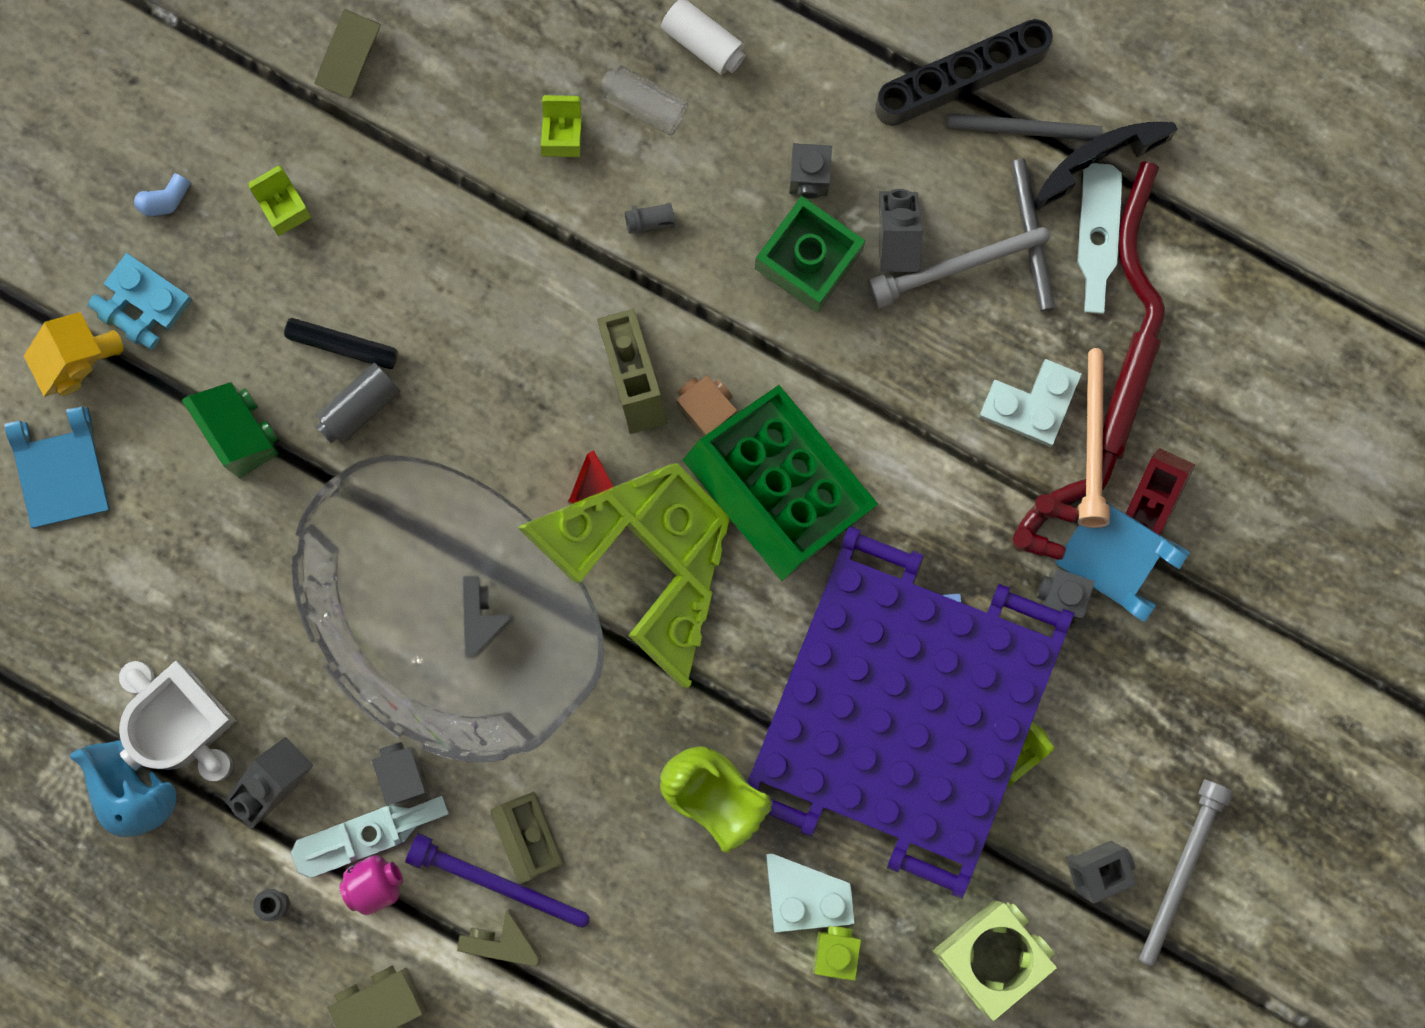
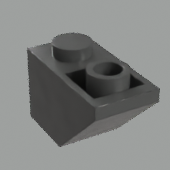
M905 189L879 191L880 270L920 272L923 229L918 192H910Z
M285 737L252 762L224 802L252 830L300 784L313 767V764Z

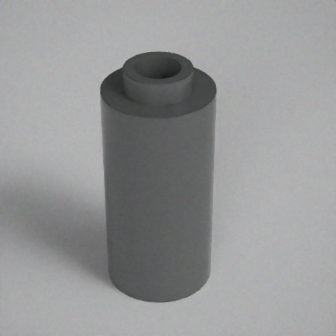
M373 363L316 414L320 422L315 427L330 443L338 439L343 444L401 391Z

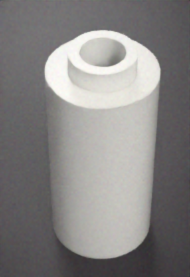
M678 0L667 12L661 23L660 28L720 75L727 71L730 73L735 72L745 58V54L742 52L744 43L688 0Z

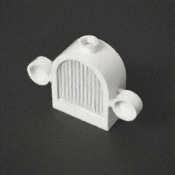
M132 661L124 665L119 674L120 684L126 691L138 695L126 706L120 720L119 733L124 750L120 752V756L136 771L142 765L155 769H177L197 759L198 770L203 778L216 782L226 779L233 769L232 758L227 752L210 749L209 746L236 722L235 718L183 662L174 661L156 679L152 668L146 663Z

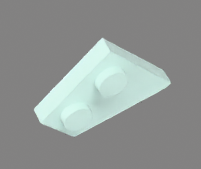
M766 854L774 932L829 927V925L855 924L850 883L775 854Z

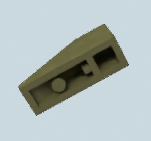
M634 308L598 318V326L629 433L633 434L668 424L661 393Z

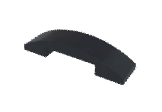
M1174 122L1138 123L1109 131L1092 139L1071 153L1051 173L1034 201L1035 209L1039 210L1071 193L1076 184L1072 176L1073 174L1130 145L1138 158L1170 141L1178 130Z

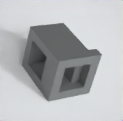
M1113 841L1106 842L1077 856L1071 854L1065 857L1076 892L1093 904L1136 885L1132 870L1135 869L1132 855L1127 848L1121 847Z

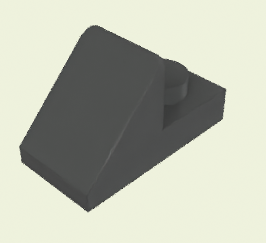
M463 576L465 657L467 660L476 659L513 621L514 617L513 615L482 616V610L489 609L488 585L481 586L479 576Z

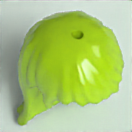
M691 747L680 752L667 762L661 772L660 790L667 803L678 813L692 818L706 828L719 844L721 851L725 853L736 849L751 839L753 833L760 829V823L771 811L773 802L770 796L751 787L728 758L707 747Z

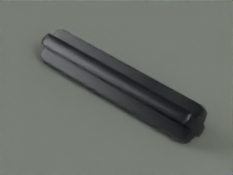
M289 318L284 329V336L288 340L366 363H375L383 368L393 369L398 358V351L394 347L299 319Z

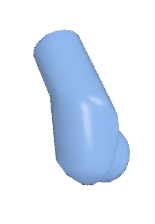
M174 173L165 190L139 192L134 199L135 208L143 215L150 217L171 214L178 207L191 182Z

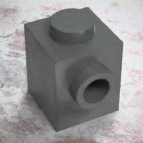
M793 143L789 194H797L799 197L802 195L804 198H819L820 196L828 195L832 146Z
M1055 569L1049 574V577L1043 576L1036 598L1041 599L1040 604L1062 612L1063 608L1074 612L1071 622L1076 623L1084 617L1095 581Z
M403 742L396 743L380 749L381 757L372 759L386 806H395L430 794L414 747L404 748Z

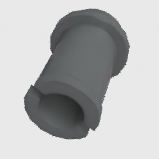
M671 203L637 209L635 205L632 206V210L625 211L628 234L636 233L637 237L642 235L641 232L675 227Z
M266 889L256 896L253 908L259 919L272 922L278 920L288 911L290 901L285 893L275 889ZM271 898L274 899L276 902V908L274 911H272L269 907V901Z

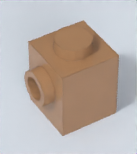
M707 375L700 381L694 377L678 391L680 395L677 399L678 409L702 437L737 414L736 408L729 401L733 398L732 394L719 379L713 383Z

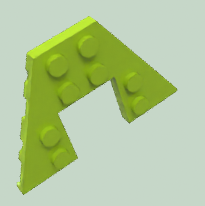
M678 463L666 465L518 527L573 582L580 583L627 526L676 575L628 636L681 687L689 688L692 681L689 680L696 646L700 647L701 625L707 618L713 593L710 591L714 568L719 566L722 554L721 541L726 535L730 518Z

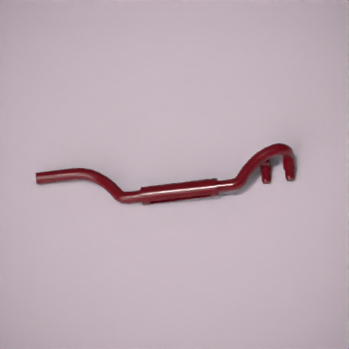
M1147 161L1140 162L1121 218L1118 241L1120 262L1125 276L1133 291L1145 306V315L1139 332H1134L1103 421L1102 490L1105 489L1111 478L1116 460L1123 458L1126 443L1155 356L1161 345L1158 335L1164 320L1165 306L1161 295L1151 284L1142 267L1137 248L1139 226L1159 170L1156 164ZM1086 479L1068 484L1049 495L1042 494L1037 497L1034 506L1026 513L1015 530L1012 538L1013 548L1018 552L1026 551L1041 557L1044 555L1056 560H1063L1066 547L1049 541L1048 538L1036 533L1049 518H1058L1070 523L1076 521L1079 510L1069 505L1086 497Z

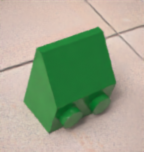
M232 382L182 399L185 407L223 467L239 479L280 454L273 444L279 438L267 420L260 423L255 416L253 410L258 408V405L246 388L239 390Z

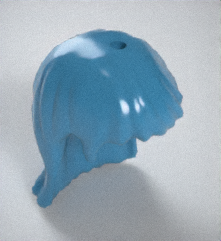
M121 740L87 745L72 752L70 758L83 770L92 809L100 824L111 834L119 837L143 835L160 827L173 813L177 798L174 786L169 782L163 783L152 771L150 772L152 786L149 787L144 784L134 769L120 756V752L124 750Z

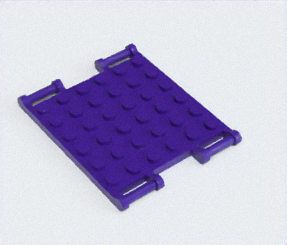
M850 526L747 783L759 791L763 782L812 802L807 814L771 799L773 802L771 811L767 814L801 828V833L813 837L824 808H827L897 837L898 841L890 857L887 869L897 873L901 869L952 890L951 895L963 899L1068 632L1074 612L1064 608L1060 612L1009 592L1010 588L1002 584H998L988 612L981 611L915 585L914 582L921 567L924 554L914 550L910 554L861 535V530ZM855 549L905 568L902 579L851 560ZM1003 607L1055 626L1052 638L999 618ZM910 843L963 864L959 876L907 855Z

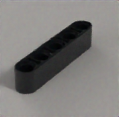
M1028 20L884 84L878 93L875 107L876 115L886 125H899L1038 64L1044 59L1052 43V29L1043 20ZM1029 36L1036 37L1040 40L1042 46L1032 48L1025 43L1024 38ZM995 51L1001 52L1007 57V62L996 63L990 58L989 54ZM961 66L970 69L973 76L967 79L960 78L956 75L954 69ZM923 82H931L936 85L938 92L926 94L920 89L919 85ZM889 97H896L902 101L904 106L897 110L890 109L886 106L884 100Z

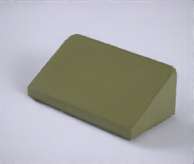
M535 791L490 810L519 884L564 866Z

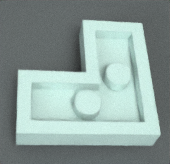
M1045 359L1030 394L994 380L978 418L1051 447L1064 419L1081 373Z

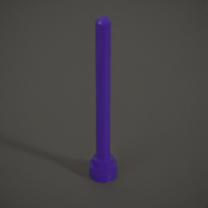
M417 833L407 854L405 863L418 869L422 866L430 868L431 865L580 928L586 927L590 922L589 915L584 911L439 851V846L432 843L433 839Z

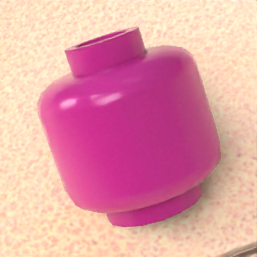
M370 856L346 869L343 874V881L340 883V893L346 906L351 911H358L363 915H372L398 900L400 896L399 885L403 883V877L400 869L394 862L388 863L381 856Z

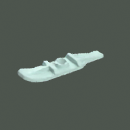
M1092 163L1082 172L1077 263L1085 277L1084 313L1104 314L1106 280L1117 265L1122 173L1110 164ZM1094 232L1103 234L1105 238L1104 244H1093L1091 234Z
M443 796L411 808L385 806L297 840L291 851V856L297 873L312 878L404 843L416 827L449 815ZM367 826H372L377 831V837L372 842L365 841L362 836L363 829Z

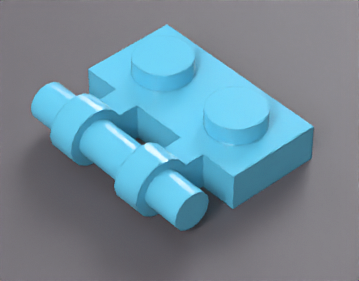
M126 253L103 283L115 292L113 297L107 301L98 294H94L87 306L97 312L98 319L105 324H114L124 331L128 340L136 345L141 343L148 349L153 350L159 343L160 337L150 330L156 322L170 330L192 301V298ZM128 303L143 312L136 321L122 312Z

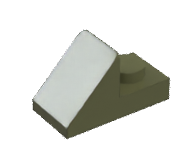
M511 909L506 911L501 940L494 939V931L473 927L470 934L463 933L459 937L458 952L535 967L540 964L541 955Z

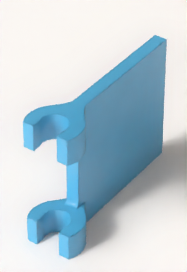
M80 406L67 409L72 433L31 442L27 422L15 421L4 424L8 441L14 453L31 528L110 510L93 439L92 419L89 408Z
M1106 502L1110 506V524L1100 528H1088L1079 525L1065 546L1066 551L1063 560H1057L1055 564L1072 574L1095 581L1093 588L1122 605L1135 617L1146 622L1156 604L1137 594L1141 585L1159 557L1180 569L1190 552Z

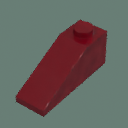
M1159 448L1151 457L1125 514L1157 534L1162 535L1195 464Z

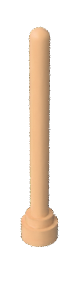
M1093 348L1088 353L1086 497L1082 498V503L1078 505V524L1088 528H1100L1110 524V506L1106 504V499L1102 497L1104 354L1099 348Z

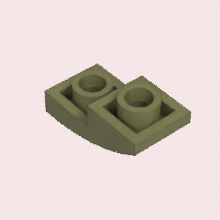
M344 9L314 84L349 99L352 98L381 24Z

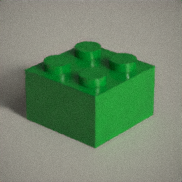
M801 195L756 256L755 270L818 313L863 252L866 240Z

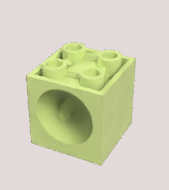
M996 900L990 902L933 950V953L983 1015L992 1021L996 1020L1057 969L1050 960L1055 956V953L1040 936L1030 935L1024 926L1029 922L1016 905ZM1007 928L1010 929L1018 938L1022 948L1018 972L1006 983L985 980V985L981 984L975 977L970 964L974 960V942L982 933L989 929L992 932L1007 933Z

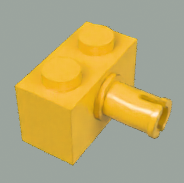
M78 312L44 322L24 354V358L44 397L55 393L65 396L81 388V382L93 370L92 366L97 360L120 355L123 352V343L115 330L93 337L82 313Z

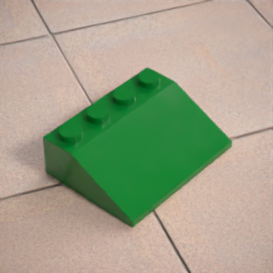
M777 385L700 438L682 459L781 582L810 561L847 531L850 526H853L878 505L876 500L780 385Z

